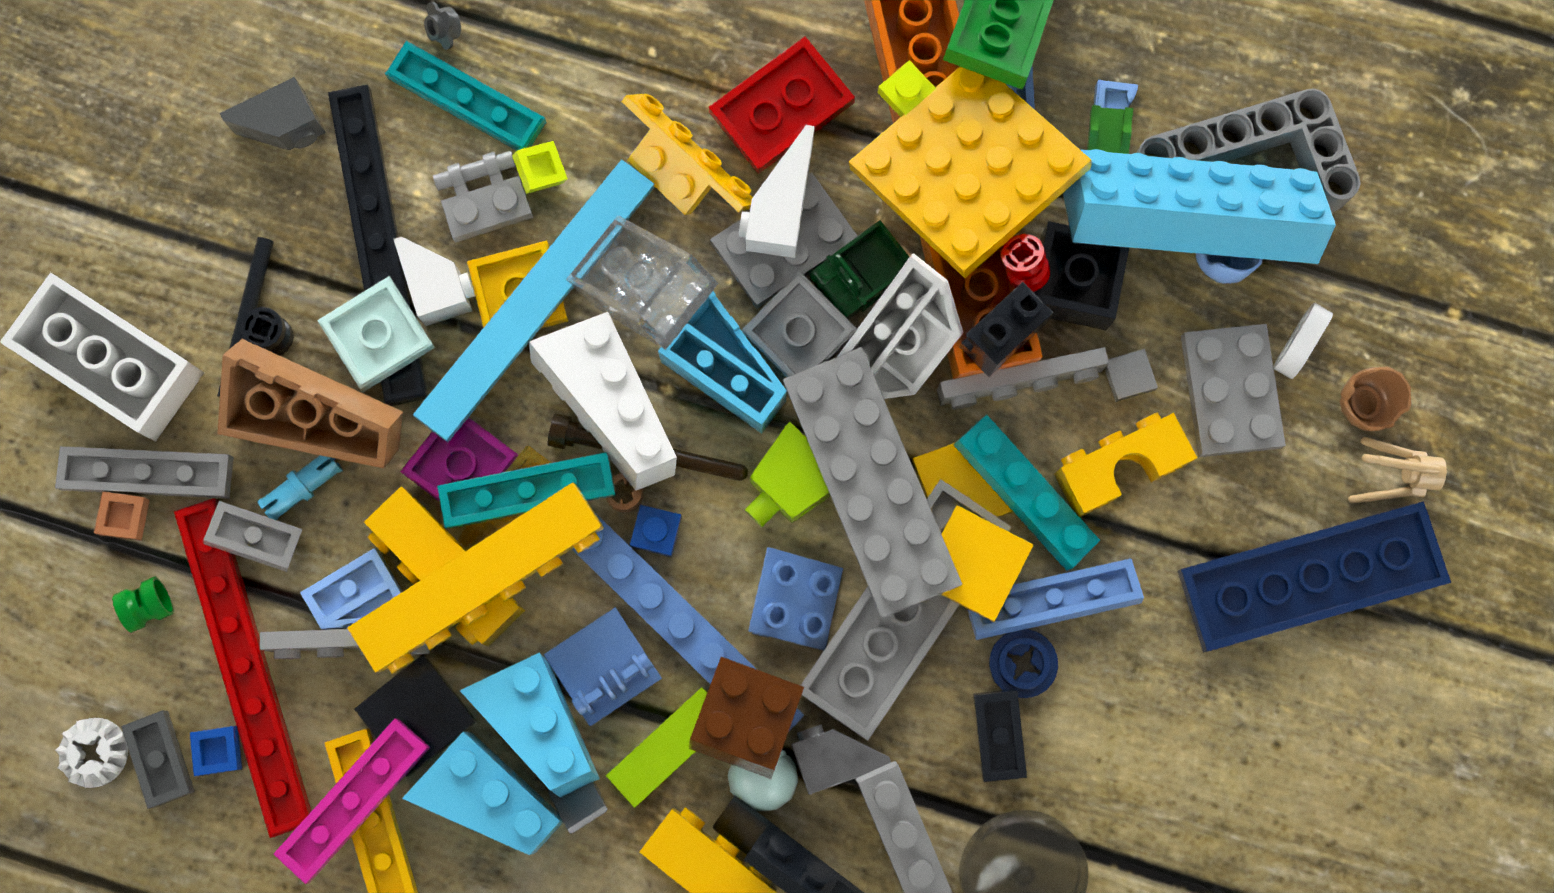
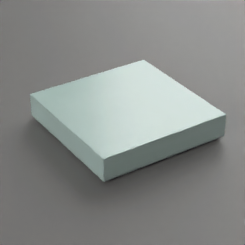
M390 276L317 320L358 387L363 392L435 348Z

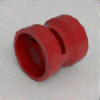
M1020 234L1010 238L1002 248L1001 258L1012 287L1016 288L1024 282L1033 292L1042 288L1050 277V266L1042 242L1034 235Z

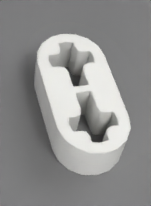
M1313 303L1301 318L1278 356L1273 368L1286 377L1293 379L1307 361L1328 326L1333 313L1317 303Z

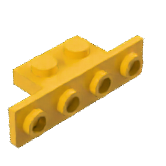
M649 94L626 95L621 102L650 128L627 161L643 176L653 182L654 187L684 215L692 214L710 189L713 188L738 213L750 210L753 198L750 195V187L740 178L731 177L720 167L722 162L713 152L705 148L701 149L691 139L693 135L687 127L677 121H672L662 112L664 109L663 105L656 98Z

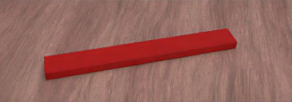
M212 498L174 511V515L269 838H274L294 831L312 810L264 650H260V636L235 554L203 544L204 537L219 502L218 499Z

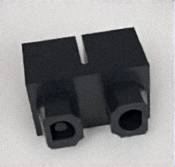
M1022 282L966 334L967 338L961 343L960 348L990 377L1048 323L1053 312Z

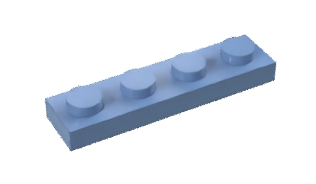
M1126 559L1014 584L995 622L969 609L967 610L975 639L979 640L1141 604L1144 596L1132 559Z

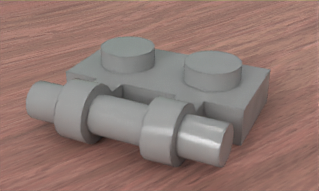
M512 151L495 155V152L482 155V160L464 166L456 163L447 166L448 171L433 175L438 191L454 187L456 193L454 197L441 200L455 243L533 218L520 176L504 180L501 172L516 166L512 157ZM489 175L491 185L472 191L468 190L466 182Z

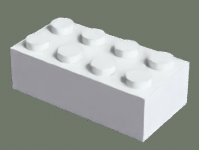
M51 272L0 341V343L128 427L155 442L205 373Z

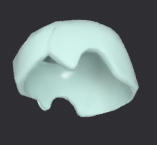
M782 750L771 779L731 765L728 772L730 792L754 810L771 811L779 809L792 799L798 784L796 765L792 758Z

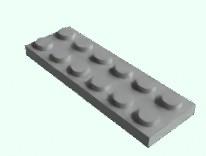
M862 347L783 379L784 386L881 619L962 586L961 579Z
M941 479L927 498L941 534L956 505L1008 532L1011 529L1010 525ZM867 586L800 685L804 687L802 696L868 741L959 604L942 595H938L881 619Z

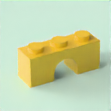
M1158 412L1135 423L1138 430L1125 437L1121 430L1098 441L1100 449L1086 454L1084 449H1080L1061 459L1063 467L1056 471L1054 475L1071 508L1079 517L1116 500L1122 495L1114 479V468L1118 461L1131 460L1138 463L1145 470L1150 482H1153L1197 459L1174 413L1162 419Z

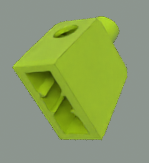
M791 422L785 426L750 476V483L760 494L744 510L760 527H763L778 511L788 521L794 523L830 497L806 436Z

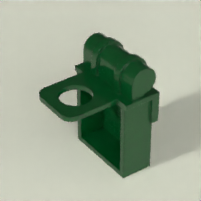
M879 220L830 256L829 254L826 256V261L814 269L809 277L815 283V287L849 320L859 310L864 312L880 299L910 257L882 221Z

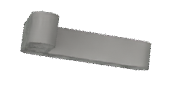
M1306 89L1151 136L1144 140L1136 152L1144 155L1153 154L1164 158L1182 157L1188 160L1227 162L1290 142L1299 167L1318 173L1331 212L1341 209L1359 191L1361 184L1359 174L1331 101L1325 93L1317 89ZM1300 108L1310 110L1314 119H1308L1303 116ZM1261 119L1270 120L1275 125L1276 131L1267 130L1261 123ZM1222 131H1230L1235 134L1238 143L1226 140ZM1190 142L1195 144L1200 154H1190L1184 148L1183 143ZM1317 144L1324 147L1328 152V157L1319 155L1314 149V145ZM1328 182L1338 184L1342 189L1343 195L1332 192Z

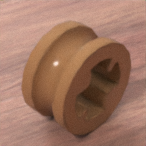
M622 473L612 476L614 487L624 482L625 487H628L629 482ZM643 488L637 491L635 489L632 490L631 496L633 500L626 504L623 499L620 500V503H617L613 499L615 496L607 497L606 500L615 511L629 513L641 505L644 498Z

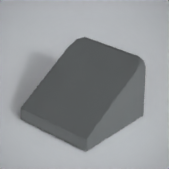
M591 782L561 798L548 789L550 798L570 834L584 827L608 810L595 782Z

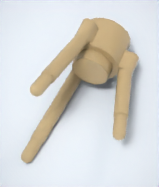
M1367 437L1361 439V443L1365 446L1406 458L1403 460L1364 454L1362 461L1402 469V480L1404 483H1409V487L1351 495L1348 498L1349 503L1372 502L1408 496L1424 498L1427 489L1438 491L1442 489L1447 474L1446 462L1443 458L1427 456V452L1409 450Z

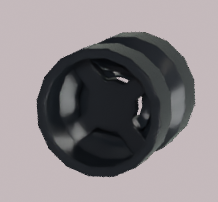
M259 307L252 309L245 315L241 323L240 329L244 340L280 356L288 351L292 345L294 338L292 327L277 312L270 308Z

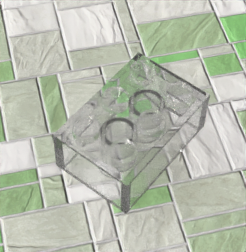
M619 215L566 279L595 308L604 313L608 312L610 317L664 350L680 334L688 321L719 284L692 254Z

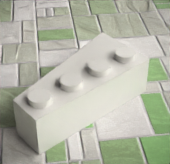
M608 312L529 341L531 363L552 384V389L561 400H565L578 416V421L586 431H590L602 446V450L608 453L609 459L635 491L675 475L677 457Z

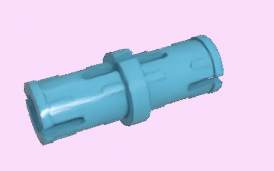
M319 455L298 472L292 470L286 475L288 479L265 497L260 498L257 502L261 509H266L264 513L269 518L278 520L281 515L302 499L306 501L314 496V490L337 473L342 472L343 469L338 462L334 461L336 460L335 458Z

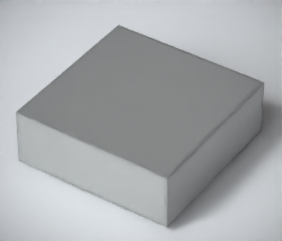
M1145 349L1108 359L1109 364L1105 367V372L1115 402L1149 393L1158 388Z

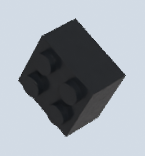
M1048 221L1041 234L1040 241L1044 246L1046 258L1050 266V277L1048 282L1042 288L1034 291V293L1053 312L1050 319L1106 331L1116 319L1130 247L1073 243L1069 225Z

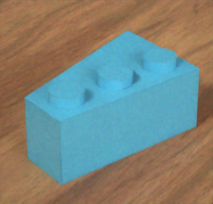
M708 284L658 350L661 363L762 434L786 402L787 390L756 348L751 345L740 330L737 322L729 315Z
M540 652L460 690L547 788L561 798L600 779L549 662Z
M462 732L402 798L528 855L536 853L563 823L559 813L472 732Z

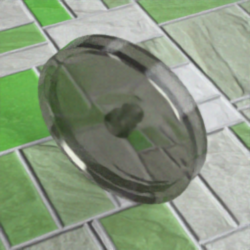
M1032 810L1007 812L983 824L968 841L959 867V881L962 893H1086L1089 878L1085 853L1070 829L1058 819Z

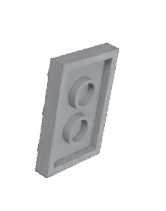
M811 172L808 174L795 258L746 251V237H739L740 220L711 238L710 243L753 305L758 309L769 302L799 271L806 277L826 261V256L829 254L830 256L856 238L857 234Z
M1267 324L1184 332L1181 335L1198 457L1273 450L1285 447Z

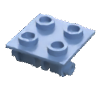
M767 547L748 631L754 635L772 637L824 651L843 568Z
M616 607L543 654L572 698L574 707L580 715H583L589 726H592L662 679Z

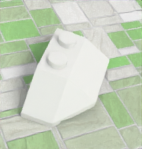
M913 253L838 356L862 347L884 399L915 395L963 334L948 280Z

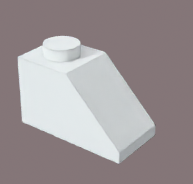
M403 237L394 239L417 317L425 326L473 311L469 298L474 297L475 292L468 273L461 274L454 262Z

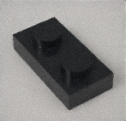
M1017 690L973 693L983 782L1027 778Z

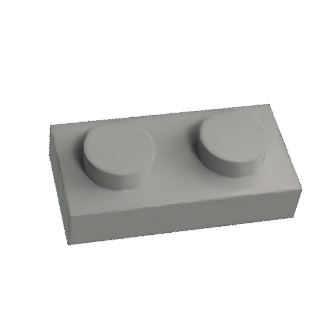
M219 501L204 537L203 544L287 572L302 529Z

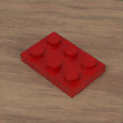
M805 36L708 108L710 115L754 170L760 174L784 156L806 125L814 126L815 133L855 103V96Z

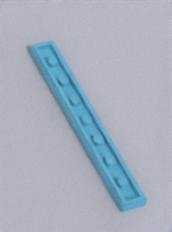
M621 159L414 412V418L448 443L654 189V183Z

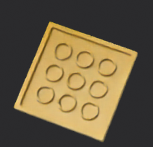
M959 67L935 87L936 90L906 115L901 116L849 161V166L854 174L954 269L966 278L1091 169L1092 160L1005 83Z

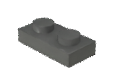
M162 710L121 726L147 809L161 806L195 792L168 711Z

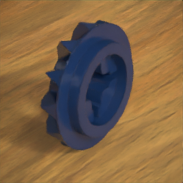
M1029 629L1003 635L992 647L988 663L993 681L1002 690L1016 689L1019 698L1035 697L1045 692L1054 682L1058 671V658L1051 642L1042 634ZM1031 647L1033 650L1030 653L1029 663L1034 666L1035 670L1039 671V674L1024 671L1021 675L1017 676L1016 680L1013 679L1016 674L1014 671L1017 665L1011 661L1012 659L1007 654L1021 657Z

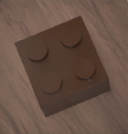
M721 657L690 737L689 749L771 779L804 687Z

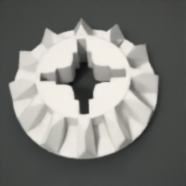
M88 718L76 721L75 725L62 733L63 739L55 751L59 755L60 764L58 769L64 772L69 779L68 782L85 788L100 787L113 781L123 770L128 757V746L122 730L113 722L103 718ZM96 741H99L96 752L104 762L89 760L83 764L86 753L79 744L93 745Z

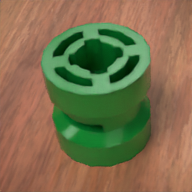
M156 576L141 582L138 589L133 591L125 589L114 594L112 597L117 617L123 627L130 633L144 628L147 621L151 619L162 620L173 615L174 612L168 591Z

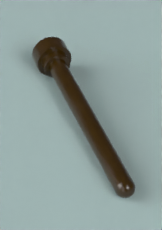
M554 414L547 446L565 449L566 446L574 447L575 444L602 449V446L591 432H587L585 428L579 427V423L573 422L572 417ZM673 449L677 457L676 467L742 481L748 476V469L743 464Z

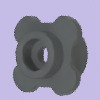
M435 2L428 3L426 7L428 16L424 20L427 36L431 41L436 40L441 43L445 50L451 49L453 47V40L457 39L461 34L459 16L451 7L439 9Z

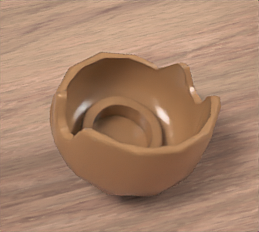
M1370 367L1361 370L1349 378L1341 391L1340 405L1342 413L1351 425L1365 432L1391 428L1395 425L1394 423L1403 413L1409 411L1411 407V386L1402 373L1390 367Z

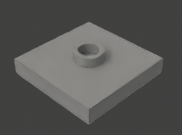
M799 271L741 331L786 377H790L831 360L847 344L857 328Z

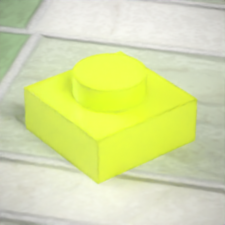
M909 60L878 86L877 93L901 117L904 114H908L935 91L936 88Z
M554 141L517 150L512 155L526 194L563 184L568 179Z

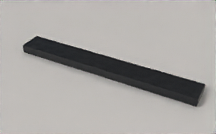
M366 84L328 92L364 291L390 276L412 310L407 281L394 243V239L399 238L371 89ZM421 357L381 381L385 404L395 406L427 398L428 391Z

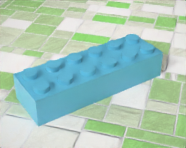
M1098 149L1090 151L1081 150L1092 160L1091 169L1063 192L1073 243L1319 264L1336 226L1318 173L1302 168L1293 170L1272 168L1265 165L1229 164L1224 161L1188 160L1182 157H1154L1141 153L1122 154L1105 152Z

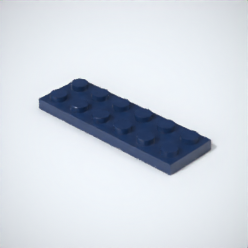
M1424 501L1178 570L1203 653L1451 583Z

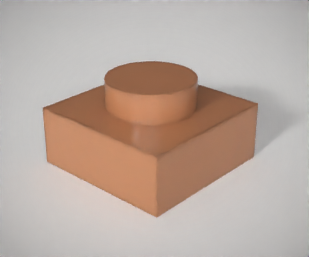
M102 491L94 533L102 536L142 541L150 499Z

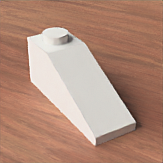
M806 125L752 198L750 212L742 211L739 237H746V251L791 258L796 257L814 140V126Z

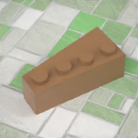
M241 339L223 354L217 434L379 468H385L399 451L403 411L244 339Z

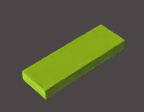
M703 687L606 775L634 808L696 752L689 749V741L707 695Z

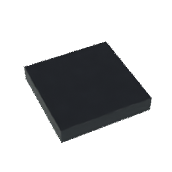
M424 654L354 708L376 738L395 718H398L430 747L406 774V777L412 775L458 738L462 732H465L477 722Z

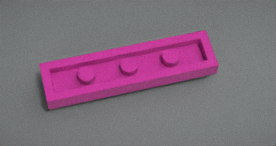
M395 718L273 855L305 884L310 883L430 747L400 719Z

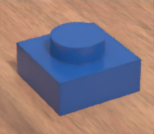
M640 505L630 547L672 557L682 515Z
M237 726L190 732L194 776L242 770Z

